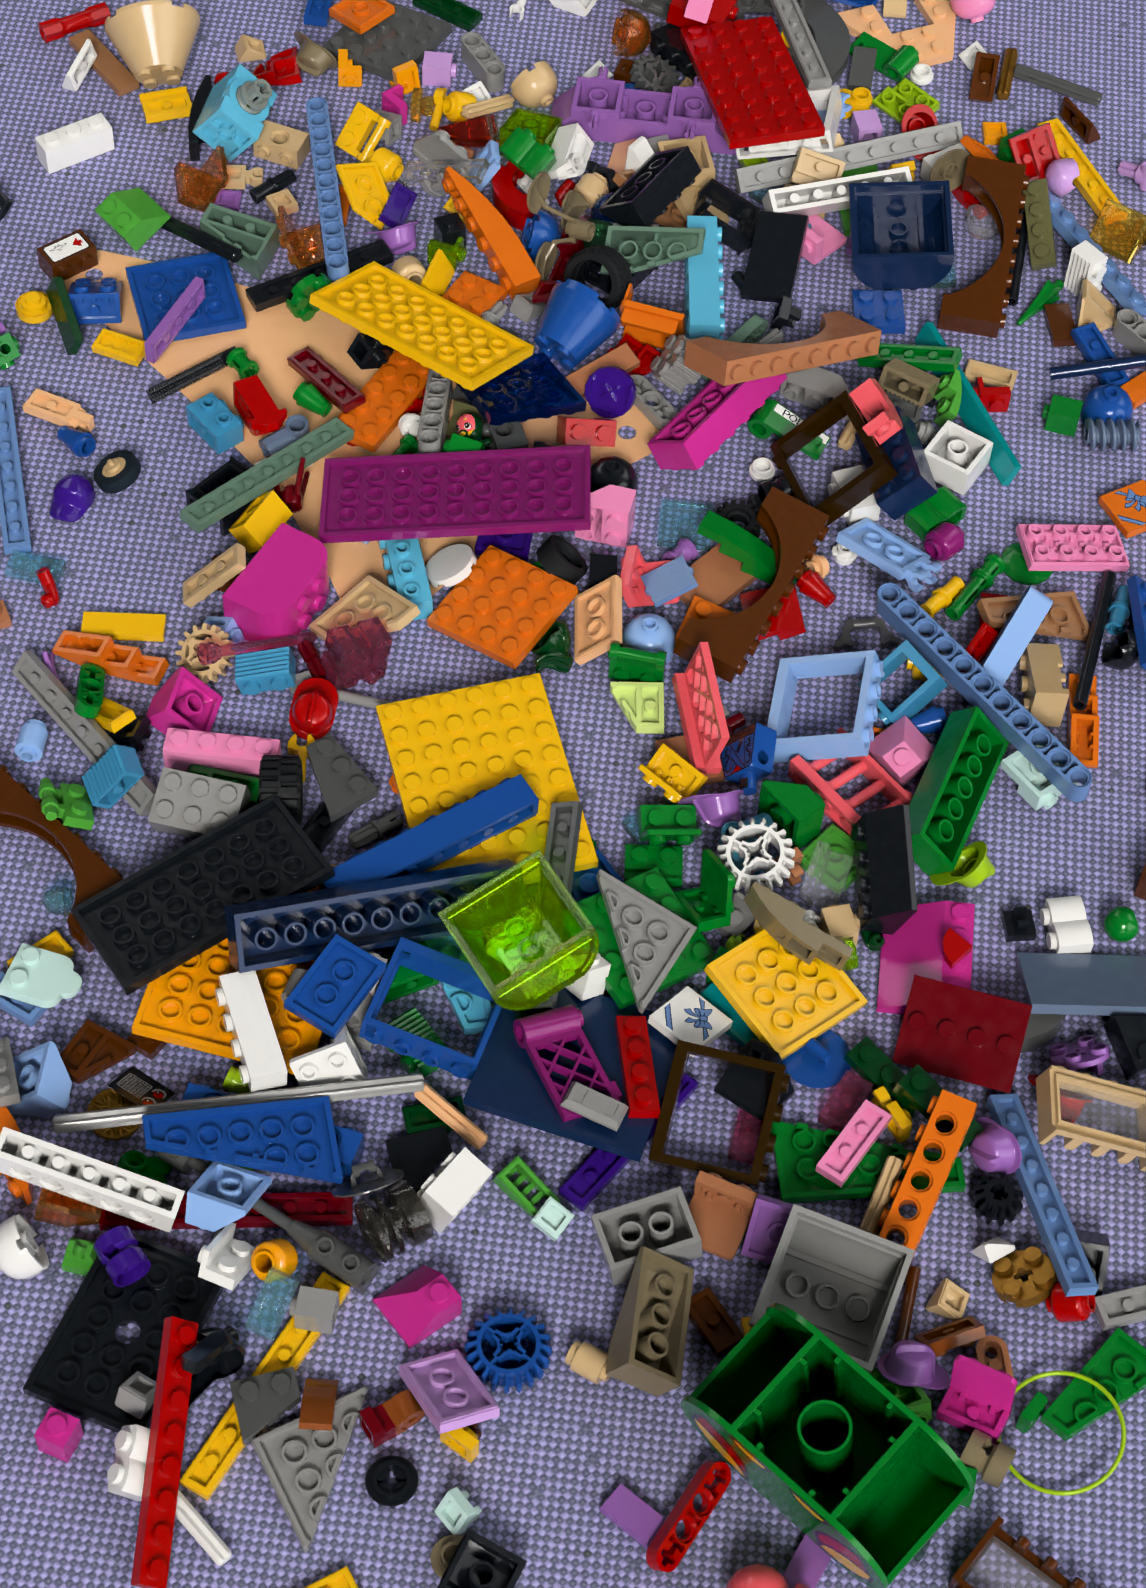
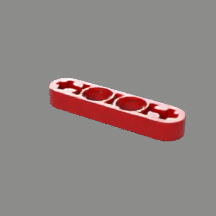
M707 1460L699 1467L647 1549L646 1560L651 1569L671 1572L678 1566L730 1484L731 1470L728 1464L722 1461ZM699 1493L702 1497V1506L696 1511L693 1506V1499ZM682 1520L685 1524V1532L681 1538H678L676 1526Z

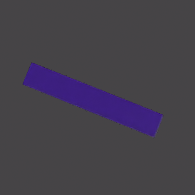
M686 1073L676 1111L698 1088L699 1082ZM658 1118L655 1119L648 1141L655 1134ZM597 1148L559 1188V1195L583 1212L631 1159Z

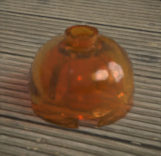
M627 8L621 9L622 17H616L612 32V44L616 45L618 50H613V53L620 57L640 55L651 42L652 30L650 29V23L638 11Z

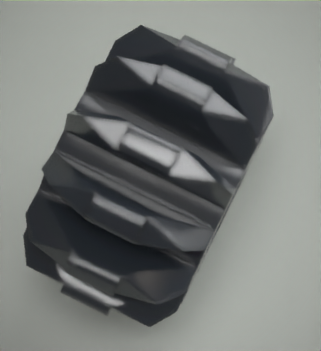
M994 1172L990 1174L989 1179L982 1176L979 1178L978 1183L972 1187L970 1205L972 1208L977 1209L975 1213L976 1218L987 1217V1225L992 1220H996L1000 1227L1004 1224L1005 1220L1012 1223L1016 1218V1214H1019L1022 1210L1023 1192L1017 1190V1181H1007V1173L1002 1178H998Z

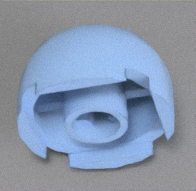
M652 613L640 614L632 618L625 626L622 635V647L658 653V650L667 652L666 663L674 656L673 650L676 644L674 629L664 617Z

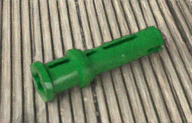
M987 554L980 568L974 569L969 583L945 609V614L948 618L958 621L980 593L991 588L996 576L1006 570L1005 562L998 555Z

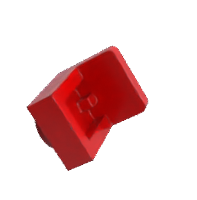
M977 377L973 389L988 412H1007L1011 398L1010 386L984 387L982 377Z

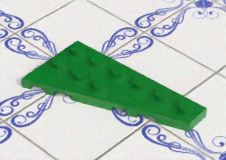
M780 1121V1123L774 1122L771 1133L777 1135L773 1155L780 1200L787 1203L871 1198L886 1158L889 1155L895 1156L905 1162L909 1151L915 1153V1151L903 1149L904 1145L892 1143V1146L875 1142L844 1185L839 1187L817 1173L815 1169L818 1162L841 1133L840 1131L831 1129L822 1131L808 1128V1124L797 1122L795 1125ZM926 1150L923 1153L924 1157L929 1161H937L941 1157L940 1153ZM956 1157L941 1193L965 1191L966 1183L961 1158ZM902 1169L899 1181H903L907 1170ZM917 1176L913 1178L911 1184L915 1189L923 1190L928 1187L929 1181L923 1176Z

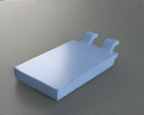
M867 517L838 532L836 538L837 543L896 579H906L909 588L913 592H919L924 589V586L918 583L917 578L921 581L924 580L927 584H933L937 582L938 578L931 574V570L937 573L942 569L939 563L930 561V555Z

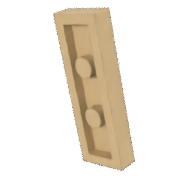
M237 542L184 581L183 604L192 608L234 576L240 574L246 568V547Z

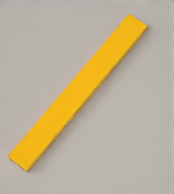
M325 1272L321 1273L313 1285L314 1288L337 1291L339 1293V1307L350 1292V1286ZM292 1316L251 1377L293 1366L296 1372L321 1333L295 1328L294 1316ZM234 1402L179 1480L181 1486L207 1501L246 1446V1444L243 1445Z

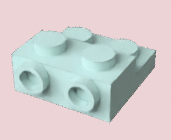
M1034 745L1039 748L1043 747L1042 745ZM1018 750L1001 761L1000 767L1019 785L1017 793L1035 811L1041 807L1047 810L1057 802L1058 796L1062 793ZM1058 763L1054 764L1055 766H1058V767L1063 766V765L1058 764Z

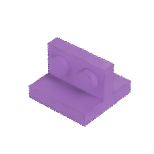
M758 1194L741 1255L771 1264L793 1204Z

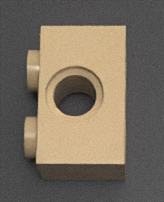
M265 120L262 123L264 126L258 140L253 143L254 156L298 170L310 153L309 133Z

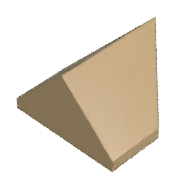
M1087 278L1084 279L1076 305V328L1092 322L1096 324L1100 332L1113 327L1116 320V307Z

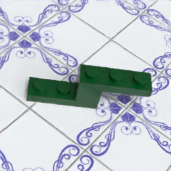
M867 1036L845 1055L844 1060L874 1090L884 1086L892 1101L896 1100L902 1109L904 1108L909 1112L912 1119L921 1113L929 1121L931 1114L927 1113L929 1104L934 1095L940 1096L943 1088L919 1065H916L905 1075ZM974 1119L961 1145L960 1152L972 1143L977 1134L984 1130ZM941 1120L936 1124L937 1130L942 1133H948L954 1128L948 1120Z

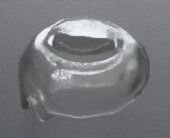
M980 204L969 206L964 217V227L968 234L979 240H990L996 236L998 229L987 209Z

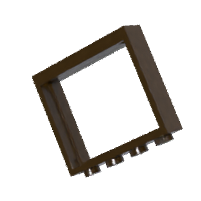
M846 390L770 446L775 455L772 457L773 462L784 472L781 477L787 478L790 488L794 491L792 496L829 515L826 526L898 475L882 444L880 445L874 436H868L862 427L867 424V421ZM848 415L874 464L814 507L789 457Z
M678 1040L648 1158L649 1162L698 1175L700 1170L706 1173L713 1172L733 1184H743L750 1188L758 1189L760 1182H766L769 1165L764 1164L767 1152L773 1153L777 1135L771 1134L774 1122L780 1123L784 1105L779 1104L781 1092L787 1093L791 1075L786 1074V1065ZM690 1054L774 1074L751 1174L665 1154Z

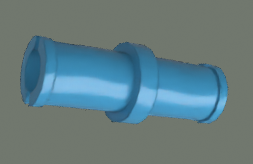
M1126 585L1117 588L1115 600L1109 607L1110 616L1105 629L1111 635H1116L1119 632L1122 633L1125 619L1129 617L1131 612L1129 591Z

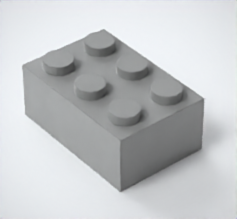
M163 767L148 817V823L153 830L196 839L246 811L252 794L248 787L243 784Z
M681 1186L591 1215L593 1232L613 1286L630 1281L639 1249L643 1246L679 1263L703 1257L702 1240Z

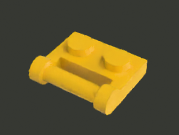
M357 102L335 145L359 161L367 162L369 154L375 150L386 128L389 129L392 122L364 104ZM377 122V123H378L377 126L375 127V129H374V131H373L371 137L369 138V140H368V142H367L365 148H364L363 151L361 152V149H362L363 145L365 144V142H366V140H367L369 134L371 133V131H372V129H373L375 123Z

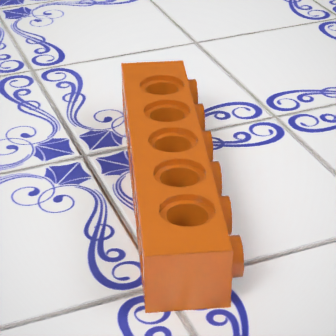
M942 1089L939 1097L935 1095L932 1097L927 1109V1113L931 1114L927 1125L921 1123L915 1137V1141L919 1142L915 1153L909 1151L902 1169L907 1170L903 1181L897 1180L892 1189L890 1197L894 1198L891 1209L884 1208L879 1219L878 1226L882 1227L879 1237L887 1239L891 1233H899L905 1240L902 1245L916 1252L976 1113L977 1103ZM941 1120H948L954 1128L948 1133H942L937 1130L936 1124ZM929 1148H935L940 1151L941 1157L937 1161H929L924 1157L923 1153ZM917 1176H923L929 1181V1185L923 1190H918L912 1186L911 1181ZM910 1204L916 1208L917 1213L912 1218H904L899 1213L900 1207Z

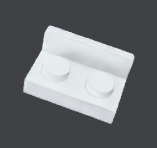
M231 1223L222 1230H217L212 1242L209 1245L205 1244L201 1248L197 1262L201 1263L198 1277L231 1291L252 1269L251 1255L256 1248L245 1241L233 1238L236 1223Z

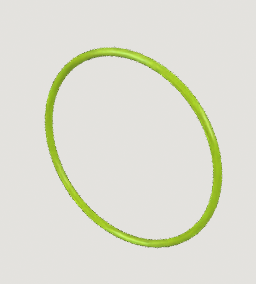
M1047 1371L1031 1376L1018 1384L1015 1394L1030 1382L1048 1376H1071L1089 1382L1108 1397L1119 1417L1121 1443L1118 1455L1110 1469L1101 1478L1092 1484L1074 1490L1046 1489L1025 1479L1016 1471L1012 1464L1009 1470L1022 1483L1039 1492L1059 1496L1080 1494L1103 1483L1118 1466L1126 1444L1124 1417L1113 1396L1095 1380L1071 1371Z

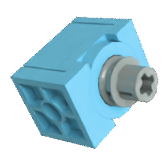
M239 64L212 87L192 132L231 162L258 140L264 126L262 122L268 116L269 109L273 106L277 93L271 89L270 84L266 80L258 79Z

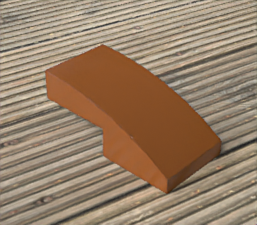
M306 1378L299 1429L332 1431L339 1380Z

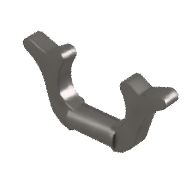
M877 617L851 618L844 623L842 636L834 643L833 650L838 651L843 648L852 650L854 642L850 637V633L860 629L878 631L881 635V647H885L888 644L899 646L901 639L891 634L885 623Z

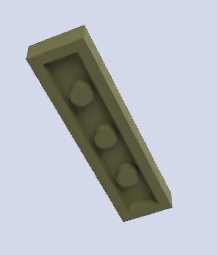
M1047 178L1029 181L1027 190H1023V194L1026 195L1025 214L1031 267L1035 271L1057 266Z

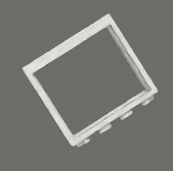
M832 85L831 87L816 89L806 88L816 110H827L824 122V136L751 146L749 151H745V147L737 148V159L797 155L799 147H804L818 153L833 152L842 111L840 86ZM821 139H826L828 144H822Z

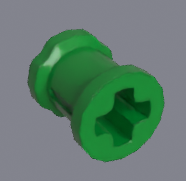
M235 348L228 354L226 363L230 368H234L238 372L241 380L258 374L259 367L257 362L251 361L248 358L244 348Z

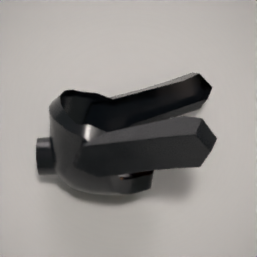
M227 1326L224 1329L210 1327L198 1331L196 1346L182 1354V1369L194 1374L191 1381L188 1410L217 1379L225 1378L242 1367L245 1359V1350L239 1344V1335L232 1326Z

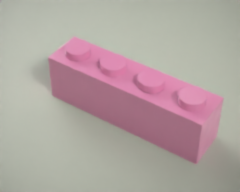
M167 728L162 750L164 766L167 768L187 772L188 767L195 764L259 778L260 761L263 755H282L281 741L279 739Z

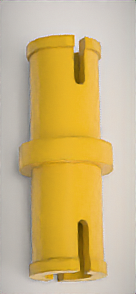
M953 576L943 587L936 588L932 592V596L925 603H922L920 607L933 618L942 608H947L952 603V599L963 590L964 582L961 578Z

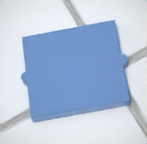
M683 555L640 576L646 587L645 593L647 596L650 595L655 607L698 587L693 576L694 570L687 565Z

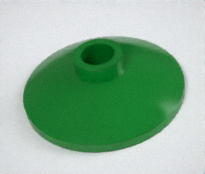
M1019 542L1008 546L1002 553L1001 559L1006 564L1004 573L1017 583L1024 585L1040 584L1046 581L1053 573V571H1028Z

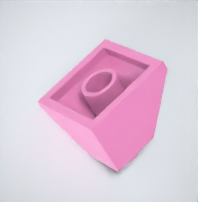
M904 715L877 735L874 741L870 742L869 755L897 783L904 786L926 769L935 748Z

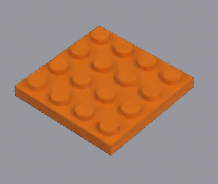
M489 545L477 559L476 565H472L470 575L453 587L426 621L428 627L516 669L579 592L576 585L553 574H548L546 571Z

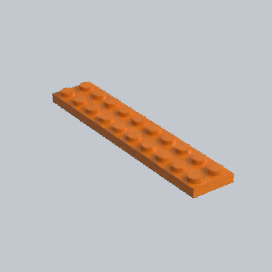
M464 271L442 297L481 318V314L484 311H488L497 301L503 302L508 296V291L506 292L502 286ZM395 350L389 357L388 363L383 364L360 390L365 395L366 403L346 414L341 412L337 417L354 430V438L349 442L375 453L398 426V422L407 408L413 405V401L416 398L421 399L424 388L426 389L430 368L422 366L419 362Z

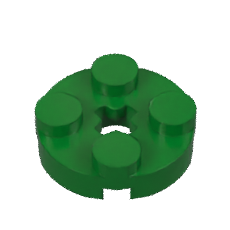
M320 273L321 276L318 277L314 274L306 276L291 290L294 295L291 301L287 298L286 306L296 318L309 321L320 310L310 304L309 301L310 294L332 283L324 273Z

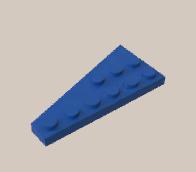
M329 1096L142 1115L145 1149L342 1184L343 1182Z

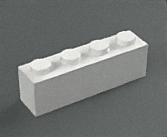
M256 971L233 972L219 976V988L215 989V996L218 1006H224L226 1014H223L226 1032L232 1031L234 1038L231 1040L233 1055L235 1058L240 1057L242 1063L239 1066L242 1083H248L250 1092L266 1091L286 1086L287 1067Z

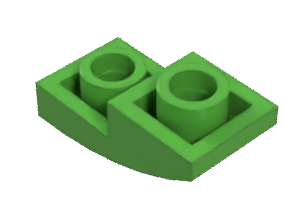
M958 369L955 372L940 376V383L934 396L939 403L936 407L937 413L933 421L940 427L947 420L951 421L956 418L959 412L962 382Z

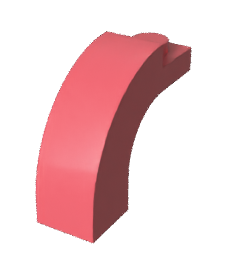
M875 378L867 379L849 393L867 421V424L862 427L868 436H874L880 445L903 428L902 421L895 407Z

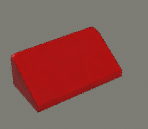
M984 622L966 648V651L979 663L997 637L998 632Z

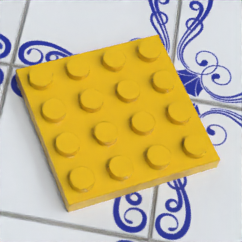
M765 929L712 961L704 969L705 973L759 1041L778 1052L781 1060L802 1048L811 1038L819 1037L863 1008L868 1002L842 969L839 971L816 957L808 965L782 947Z

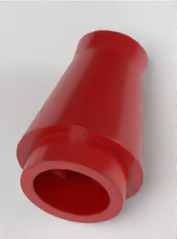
M811 569L806 571L796 584L800 589V593L822 604L825 608H828L837 597L819 573H814Z

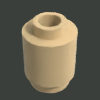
M576 1340L572 1344L565 1358V1364L570 1366L571 1371L596 1385L601 1381L607 1382L611 1377L605 1374L608 1353L586 1341L581 1343Z

